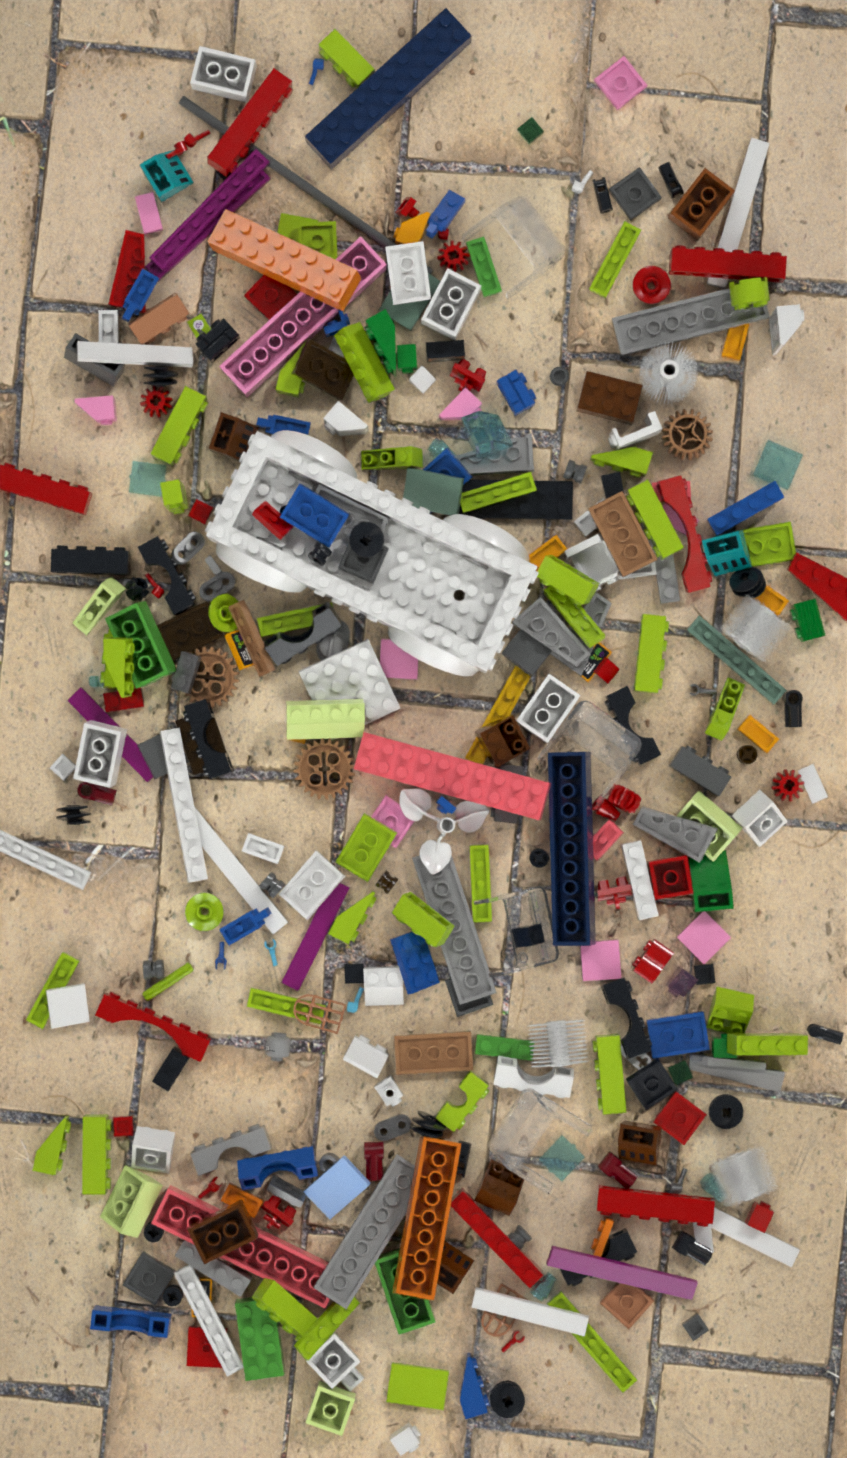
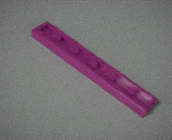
M82 687L67 700L87 721L92 720L120 727ZM126 733L122 757L146 782H149L153 776L137 747L138 744Z
M339 883L320 905L281 983L299 991L350 887Z

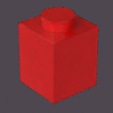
M762 1200L760 1203L754 1201L745 1223L765 1233L774 1214V1211L770 1208L771 1205Z

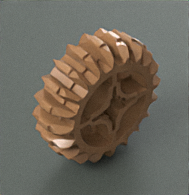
M683 409L682 415L679 411H676V418L670 415L669 420L671 422H664V425L668 428H662L661 430L663 433H667V435L661 437L662 440H668L663 444L664 447L670 445L667 452L671 453L674 450V458L681 454L680 460L682 461L685 455H687L688 461H691L692 454L698 459V451L704 455L706 453L704 448H710L707 442L713 441L712 437L707 436L713 433V430H707L711 423L704 424L707 417L705 416L700 419L701 412L694 416V409H691L689 414H687L686 409ZM682 420L691 421L687 427L675 425ZM696 424L702 431V439L694 431ZM690 427H692V429L690 430V436L692 438L690 439V437H688V439H686L683 443L685 436L683 431L686 433V431H688ZM672 430L680 437L678 446L672 438ZM688 442L699 445L691 450L683 449L684 445Z

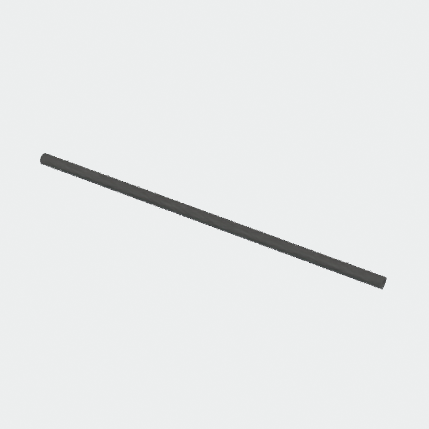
M183 96L180 99L179 104L221 134L224 135L229 127L187 97ZM252 143L248 147L250 154L257 149L270 162L268 166L384 248L397 245ZM427 266L428 273L431 275L433 269Z

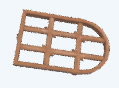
M306 994L296 1000L293 1012L295 1018L306 1026L338 1034L346 1004L323 998L316 994ZM307 996L313 997L311 1003L300 999ZM319 998L329 1001L327 1008L316 1005L314 1003L315 999ZM331 1002L343 1005V1011L340 1012L330 1008ZM297 1003L308 1005L310 1007L309 1012L305 1013L296 1010ZM313 1007L324 1010V1018L313 1015ZM332 1012L341 1015L340 1021L330 1020L327 1018L328 1013ZM296 1013L305 1015L307 1017L306 1022L301 1021ZM310 1017L321 1020L322 1026L309 1024ZM329 1022L338 1025L337 1031L324 1028L325 1023Z
M503 1283L500 1284L499 1288L496 1291L499 1292L501 1287L503 1286L504 1288L508 1289L505 1295H508L511 1291L512 1293L516 1294L517 1298L521 1297L522 1299L528 1300L527 1298L520 1295L515 1290H512L511 1288L507 1287ZM484 1311L481 1318L482 1327L487 1334L494 1337L505 1335L512 1328L516 1320L514 1318L509 1325L506 1323L507 1316H504L501 1320L496 1317L495 1313L491 1314ZM485 1314L490 1316L486 1326H484L483 1322ZM493 1319L499 1322V1325L495 1332L491 1333L487 1329ZM502 1325L508 1327L505 1332L497 1334Z

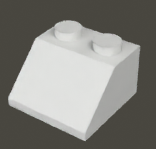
M339 401L323 418L325 429L333 436L335 433L338 436L367 434L369 431L368 425Z
M761 790L751 796L732 815L734 820L759 847L788 822L774 802Z
M399 966L364 967L365 1006L404 1005L403 978Z
M355 1035L343 1060L377 1078L389 1056L386 1053L387 1049L379 1044L376 1046L370 1044V1039L363 1035L359 1037Z
M137 1126L132 1145L131 1168L169 1174L175 1132Z

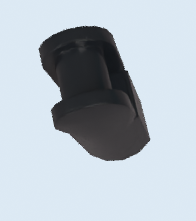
M670 162L659 166L658 169L671 198H675V195L679 193L681 195L684 194ZM675 182L677 187L671 188L670 184Z
M605 177L596 181L593 179V187L600 213L612 211L613 208ZM604 187V191L598 192V188Z
M810 1024L807 1027V1031L812 1037L839 1045L842 1042L844 1033L827 1027L824 1028L817 1024Z
M459 1141L461 1149L458 1162L465 1164L464 1168L457 1167L456 1174L462 1175V1178H464L472 1144Z

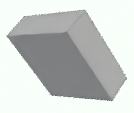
M208 556L205 562L215 575L222 573V570L212 556Z

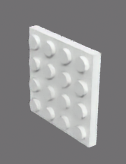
M369 639L299 671L312 700L363 699L365 703V725L400 709Z

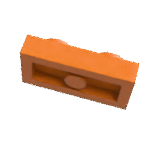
M229 1183L220 1201L231 1205L242 1199L249 1215L255 1218L264 1200L246 1190L242 1191V1188Z
M605 1216L604 1221L600 1220L597 1228L599 1235L597 1239H593L590 1248L593 1250L594 1256H602L614 1223L613 1218Z

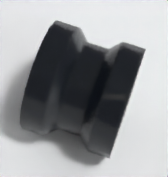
M316 542L314 550L309 552L308 557L315 563L324 566L326 558L331 556L332 551L325 545Z
M537 848L530 853L529 860L533 866L542 868L547 865L549 856L545 850Z
M149 1222L145 1227L144 1237L149 1242H158L164 1235L165 1230Z
M172 1284L165 1289L163 1294L165 1304L177 1306L181 1302L184 1295L181 1287Z

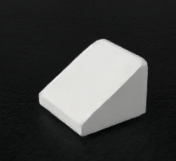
M421 366L410 377L409 381L424 394L436 379L424 366Z

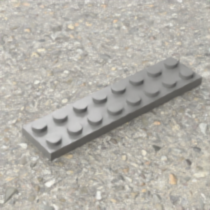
M728 288L612 318V323L620 354L624 356L651 349V347L655 348L769 319L770 316L767 305L753 308L752 304L746 309L734 310V307L731 306L730 290Z
M420 855L413 857V863L427 904L455 926L445 943L441 945L460 1005L497 993L452 855L448 864L436 874L429 873L422 863Z
M398 1154L394 1157L313 1287L345 1309L348 1308L407 1212L415 1166Z

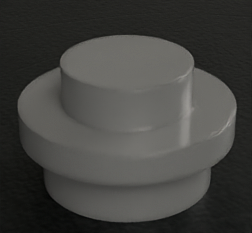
M555 367L550 373V380L556 386L566 384L569 379V373L563 367Z

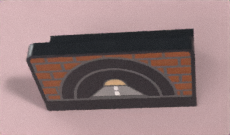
M464 340L426 342L427 363L465 359Z

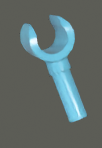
M273 939L274 945L269 948L267 941H265L264 945L270 952L273 966H277L275 955L277 943Z
M359 988L354 1002L348 1001L347 1012L355 1013L358 1010L363 988Z

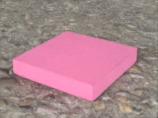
M625 56L594 79V82L617 110L648 86Z
M381 639L380 665L386 678L417 679L418 659L403 651L391 639Z
M387 795L371 816L398 832L390 844L397 848L414 823V821L405 817L400 804Z
M702 911L677 936L702 964H705L731 939L705 911Z
M619 940L596 941L595 945L580 946L583 981L621 979Z

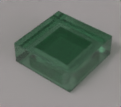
M533 117L517 128V131L529 145L544 133Z
M685 1059L667 1067L675 1085L693 1078Z

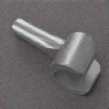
M696 684L690 685L698 689L696 693H690L692 696H696L699 693L716 694V690L699 688Z
M683 1168L678 1183H671V1193L679 1194L682 1192L683 1180L687 1169Z

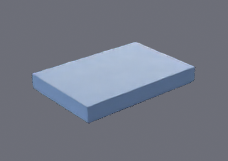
M344 1155L308 1186L304 1193L330 1220L364 1191L371 1182Z

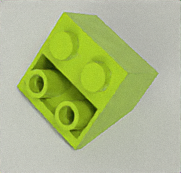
M716 987L706 1028L726 1033H745L753 1014L754 995Z

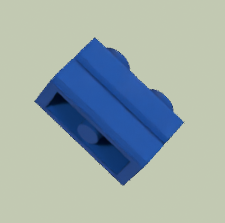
M517 369L496 381L514 416L535 405L534 400L537 399L533 390L527 389L525 385L527 380L522 372L518 373Z

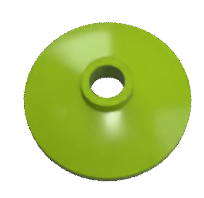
M229 594L216 596L209 605L210 621L216 629L222 632H231L237 629L228 607L239 601Z
M210 893L194 895L188 901L185 908V916L188 923L199 931H209L216 928L222 921L224 914L221 901ZM203 908L208 909L209 912L207 915L202 914L201 911Z

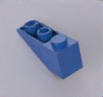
M470 1352L467 1353L459 1396L465 1419L488 1413L487 1406H490L487 1394L483 1395L481 1389L484 1387L481 1375L477 1376L475 1370L478 1369L476 1358H472Z

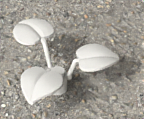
M403 789L399 797L400 808L408 819L419 821L424 814L437 821V829L441 832L437 842L434 840L426 841L422 844L419 852L420 859L430 874L440 872L450 861L452 854L450 845L440 842L446 833L454 830L455 823L458 822L459 828L464 832H475L482 826L489 813V809L484 805L463 801L456 805L457 809L454 811V814L457 818L454 820L449 817L440 819L426 812L431 807V797L426 791L422 789Z

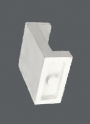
M656 412L647 414L645 418L647 427L624 437H620L617 429L613 428L608 438L611 448L616 450L625 449L658 435L662 427Z
M597 534L565 550L567 558L571 557L577 570L600 583L596 591L602 589L600 585L606 582L610 585L618 581L617 577L621 573L601 534Z

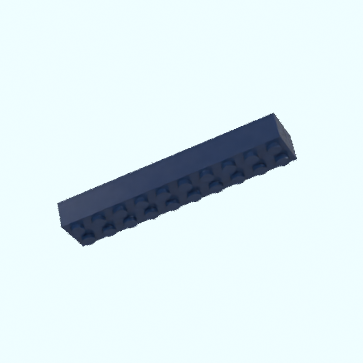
M445 8L306 134V143L332 170L471 43L472 35Z
M591 752L548 753V782L551 783L549 790L553 946H591L596 944Z

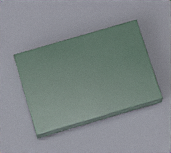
M428 273L432 299L440 280ZM390 291L379 311L386 309L390 318L412 331L430 300L393 305L392 292Z
M409 467L407 468L403 498L413 502L412 506L418 509L421 506L435 513L449 516L458 514L464 478Z

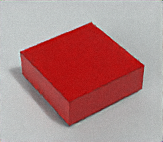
M196 499L188 517L206 525L214 508Z
M604 657L593 672L609 684L620 669L612 661Z
M133 1116L113 1117L114 1137L134 1135Z

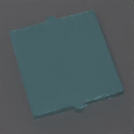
M133 461L132 473L129 475L131 479L129 492L162 497L160 483L166 482L167 466Z
M561 1135L539 1160L548 1168L550 1173L552 1172L563 1181L585 1156L575 1148V1144H571Z

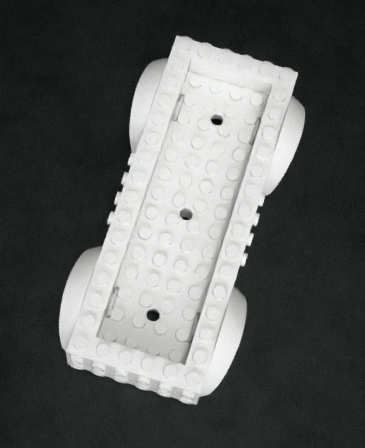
M289 430L278 431L270 437L259 431L255 435H251L248 441L249 449L247 452L242 453L239 460L241 465L238 470H234L231 476L232 483L223 492L222 497H224L222 504L216 506L214 511L215 518L213 522L210 521L205 529L208 539L216 543L217 556L225 564L257 582L282 591L300 593L306 588L314 590L313 593L323 598L326 596L337 605L342 606L343 604L349 607L348 610L356 614L361 613L375 623L378 621L388 626V636L395 645L420 661L445 672L460 676H473L478 671L486 674L487 670L491 671L496 662L494 655L496 652L500 654L505 644L502 639L504 635H509L513 624L510 622L512 618L517 619L522 609L519 604L521 600L525 602L530 592V589L527 587L529 583L534 584L539 574L536 571L538 566L529 562L528 552L515 537L502 528L473 516L454 514L441 520L430 515V510L420 506L418 509L412 506L413 502L402 498V500L395 498L396 494L385 489L383 492L377 489L378 485L370 481L364 483L357 479L354 467L342 454L309 435ZM300 483L313 492H316L318 485L322 484L390 517L383 531L385 539L383 546L388 547L389 550L376 580L372 584L338 569L349 544V536L352 529L341 528L329 548L332 551L331 556L327 557L325 565L321 566L308 557L309 552L314 550L315 543L319 541L295 526L284 538L279 540L252 515L253 511L266 500L280 513V509L288 504ZM365 534V538L371 540V537ZM462 590L465 593V598L462 601L455 600V591Z

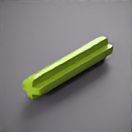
M189 962L144 991L142 995L145 1000H151L193 972L192 965Z

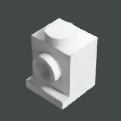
M391 1075L374 1086L386 1106L391 1104L394 1107L402 1101L403 1093ZM392 1090L394 1094L387 1096L386 1091Z

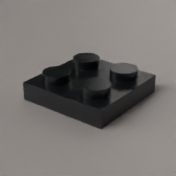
M658 1058L626 1078V1081L645 1110H648L678 1090Z

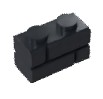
M224 318L221 321L219 319L210 326L212 329L207 334L203 332L196 339L198 341L196 343L197 348L211 363L240 339L239 334Z
M174 1046L152 1082L169 1091L190 1057L183 1055L181 1050Z

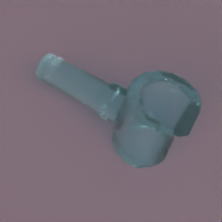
M99 676L89 677V685L91 687H103V683L99 682Z

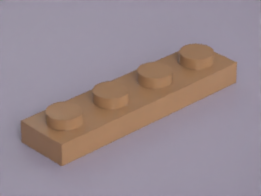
M242 600L229 606L228 608L259 677L274 671L273 662L264 648V642L260 637L245 601Z

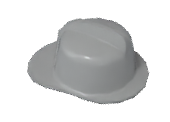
M341 620L342 626L336 633L326 635L317 644L316 652L320 660H324L348 648L350 630L344 621Z

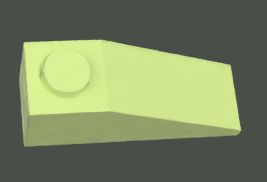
M112 576L102 582L73 621V624L87 636L117 602L126 588Z

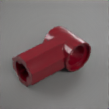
M88 782L81 783L77 788L78 795L81 798L113 806L117 790ZM84 785H89L92 789L91 794L88 796L82 793Z
M364 1142L366 1178L369 1181H379L383 1177L382 1159H384V1142Z
M609 1151L597 1167L610 1178L612 1176L623 1187L629 1189L635 1183L638 1176Z

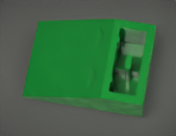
M385 309L365 320L366 326L364 328L369 340H374L375 342L374 349L377 355L384 358L383 365L387 373H392L395 377V325Z
M726 850L714 862L706 855H704L700 863L688 856L693 894H691L693 911L734 909Z

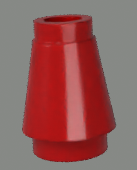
M598 796L592 804V810H594L595 814L611 819L614 822L621 814L605 797Z

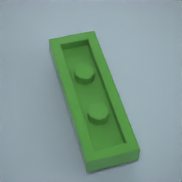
M484 236L466 242L479 285H481L483 297L502 292Z
M477 1034L475 1054L532 1061L533 1055L530 1054H533L531 1050L534 1047L529 1046L534 1045V1043H529L533 1040Z

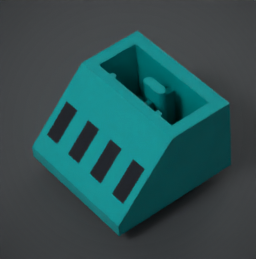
M174 150L156 154L139 164L161 203L194 183L177 155L170 159L167 158L166 155Z
M743 530L702 540L705 556L714 576L752 567Z

